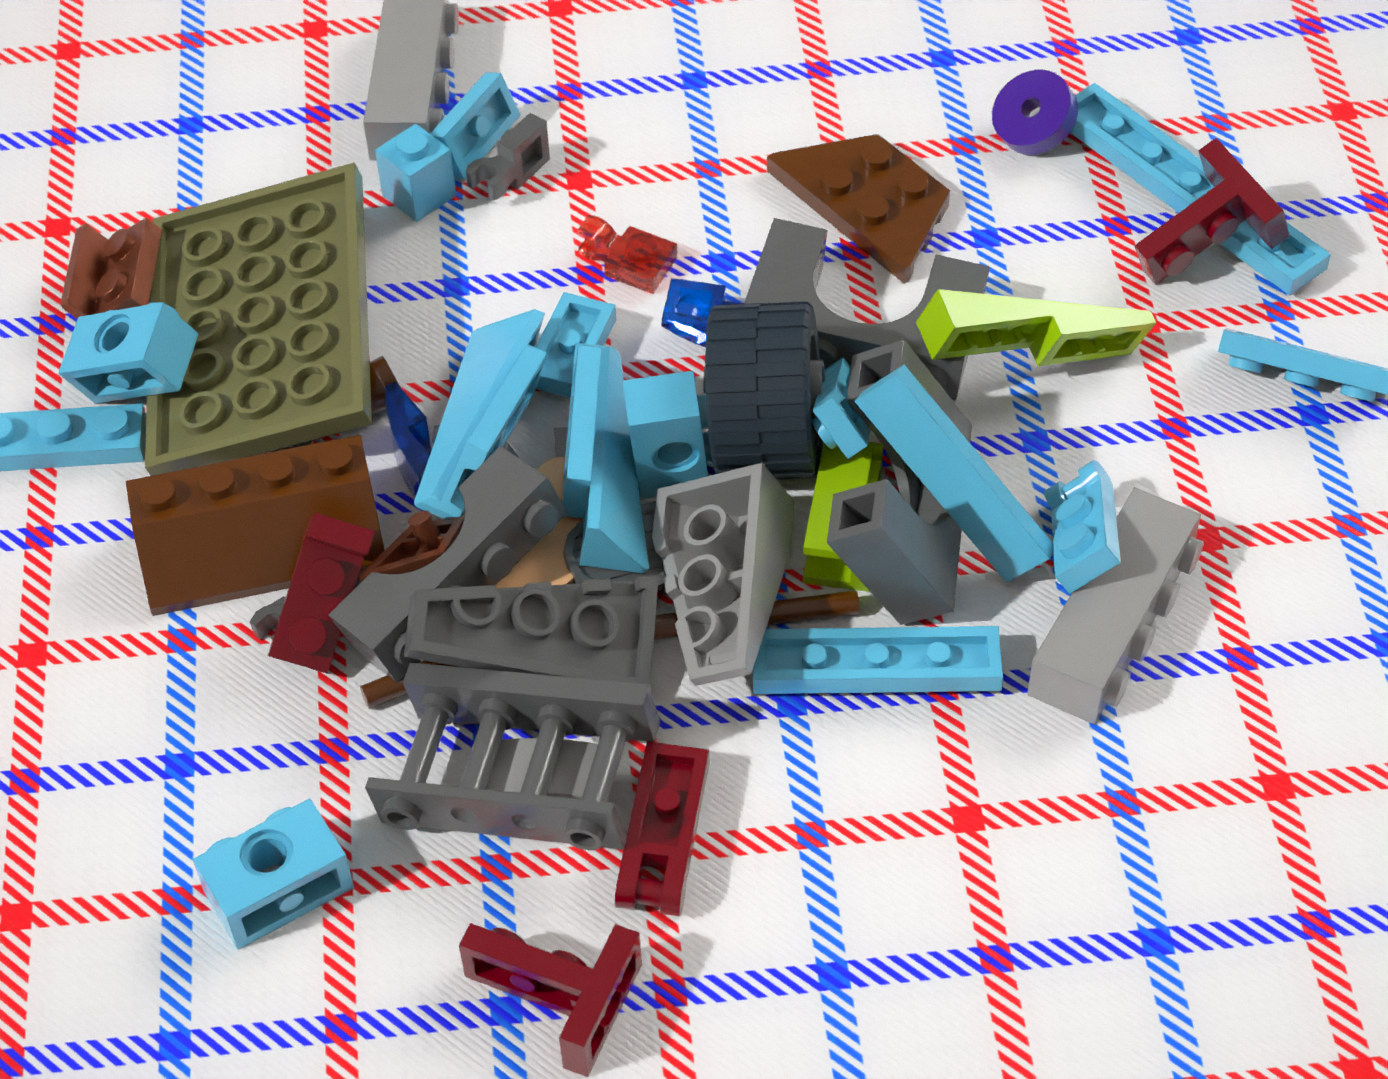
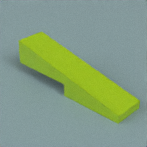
M938 289L917 319L916 324L932 360L1029 348L1037 366L1132 354L1156 324L1152 312L1146 310Z

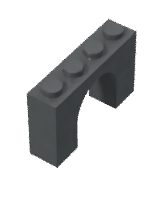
M774 218L744 304L809 301L814 308L820 360H823L825 369L843 357L851 367L853 355L904 339L950 398L956 401L968 356L932 360L916 321L938 289L985 294L990 266L936 254L922 300L911 313L888 323L865 324L854 322L828 309L815 292L824 265L827 230Z
M904 339L852 356L846 401L876 435L886 450L895 472L899 492L888 479L833 494L827 544L900 625L954 612L962 529L859 408L855 400L862 391L905 364L969 443L972 431V424Z

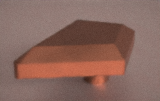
M429 511L415 513L408 520L410 526L358 576L360 581L362 582L371 572L389 575L404 574L432 563L446 552L456 540L465 516L433 520Z

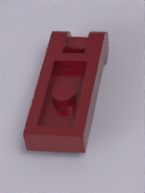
M647 741L616 884L615 908L636 910L637 904L660 907V914L681 916L710 764L709 749ZM649 866L666 869L664 881L641 878L643 867Z

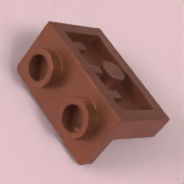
M147 217L128 229H119L109 239L88 224L77 228L62 293L61 307L78 319L81 316L104 313L109 310H121L148 305L162 229Z

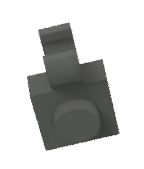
M529 113L514 128L508 129L502 135L500 141L497 142V156L479 158L468 165L466 169L468 187L473 189L481 181L489 180L487 182L489 198L492 200L502 197L509 185L518 190L550 160L547 121Z

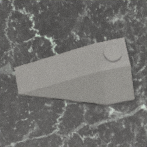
M763 463L657 489L652 539L655 551L663 561L667 576L663 578L667 594L673 599L678 618L675 626L689 680L695 686L752 673L791 553L795 501Z

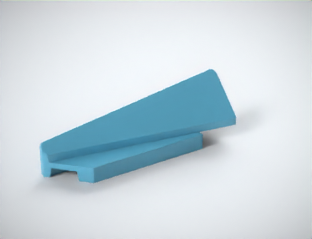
M533 309L480 327L471 333L414 501V505L417 508L429 511L431 514L443 519L462 517L464 515L465 504L459 486L500 446L504 447L535 395L547 356V352L535 348L544 319V312Z
M576 342L561 502L568 512L565 516L583 519L581 566L645 573L649 569L636 467L628 426L621 356L614 347Z

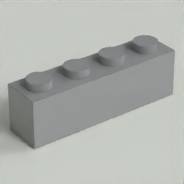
M383 0L363 121L370 161H377L375 149L415 123L430 134L444 119L443 109L439 108L440 104H448L449 77L448 73L444 71L445 68L452 69L454 64L453 38L449 37V35L458 33L459 13L457 3H449V0Z
M1133 488L1116 517L1121 563L1072 592L1032 660L1028 696L1096 725L1107 704L1114 707L1118 706L1131 676V673L1126 671L1132 659L1140 662L1143 661L1155 635L1156 628L1151 626L1157 615L1165 618L1169 615L1180 589V584L1176 583L1178 576L1181 572L1190 575L1199 560L1204 541L1196 539L1201 514L1138 488Z

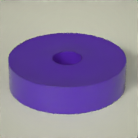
M1043 69L1026 71L1011 79L998 93L992 108V124L999 137L1013 151L1025 155L1041 154L1058 146L1072 131L1078 115L1077 99L1068 84L1058 74ZM1040 107V110L1036 115L1029 117L1030 113L1034 109Z

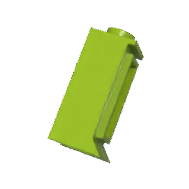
M868 442L867 447L847 459L839 446L830 449L823 443L803 546V555H807L803 572V583L869 592L868 588L827 544L833 494L881 481L883 445L881 443Z

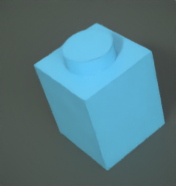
M415 123L375 149L382 196L415 222H418L457 196L451 150Z

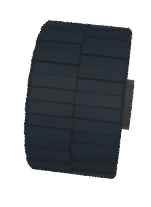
M809 301L714 306L709 312L710 315L707 321L703 393H706L709 444L715 473L719 474L763 463L776 479L815 477L818 474L822 454V439L812 423V419L817 417L813 412L817 396L822 393V383L825 382V368L823 360H820L816 317L812 304Z

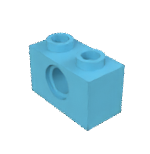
M164 302L81 316L77 319L58 374L95 404L180 391L199 333L179 317V313L174 308L166 305Z
M694 371L623 380L628 426L641 499L657 497V489L707 477V466H713L714 464L711 457L708 431L702 432V429H708L706 393L697 394Z
M311 798L294 807H285L275 811L265 822L236 837L221 839L210 846L205 853L193 858L203 891L237 950L354 888L346 854ZM282 865L279 869L268 873L261 872L269 866Z

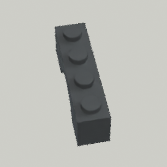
M502 446L459 486L465 504V517L460 533L446 552L432 563L412 572L392 575L371 572L329 614V617L352 648L396 683L406 675L410 663H420L422 661L404 657L410 597L416 590L496 585L568 513L549 479Z

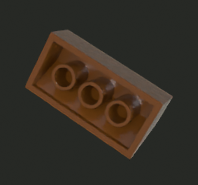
M361 435L126 481L132 530L152 616L288 589L303 543L301 540L308 518L314 513L375 531L368 555L364 556L360 571H364L385 550Z

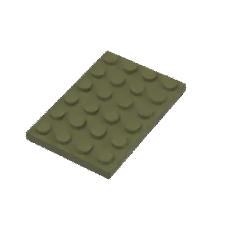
M355 162L152 219V222L162 229L150 292V303L164 302L166 305L174 308L179 313V317L199 335L180 391L147 396L145 469L150 476L249 457L372 424L363 179Z

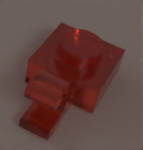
M588 215L578 228V234L586 237L578 248L579 254L590 260L604 262V276L650 294H654L677 259V243L632 226H628L621 236L604 219Z

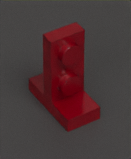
M1217 138L1198 150L1205 177L1214 188L1134 245L1142 270L1155 285L1168 276H1176L1183 272L1192 263L1195 256L1213 243L1218 244L1227 240L1243 221L1250 225L1271 250L1290 237L1284 210Z
M314 513L308 518L301 540L303 543L267 656L328 674L341 632L329 617V614L354 590L363 558L368 555L375 533L374 530L318 513Z
M470 923L459 943L461 961L466 978L569 1016L559 1036L563 1068L588 1078L642 966L640 933L615 924L593 968L588 967L584 961L572 953L562 950H555L550 953L526 944L519 935L504 928L488 930Z

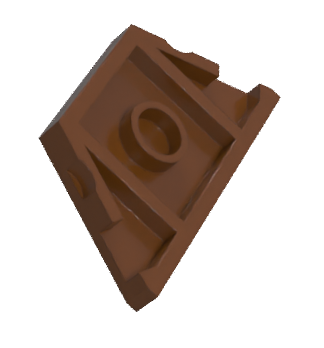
M879 134L774 152L767 156V172L903 284L911 279L914 272V263L921 250H926L933 237V227L941 222L949 206L950 190Z

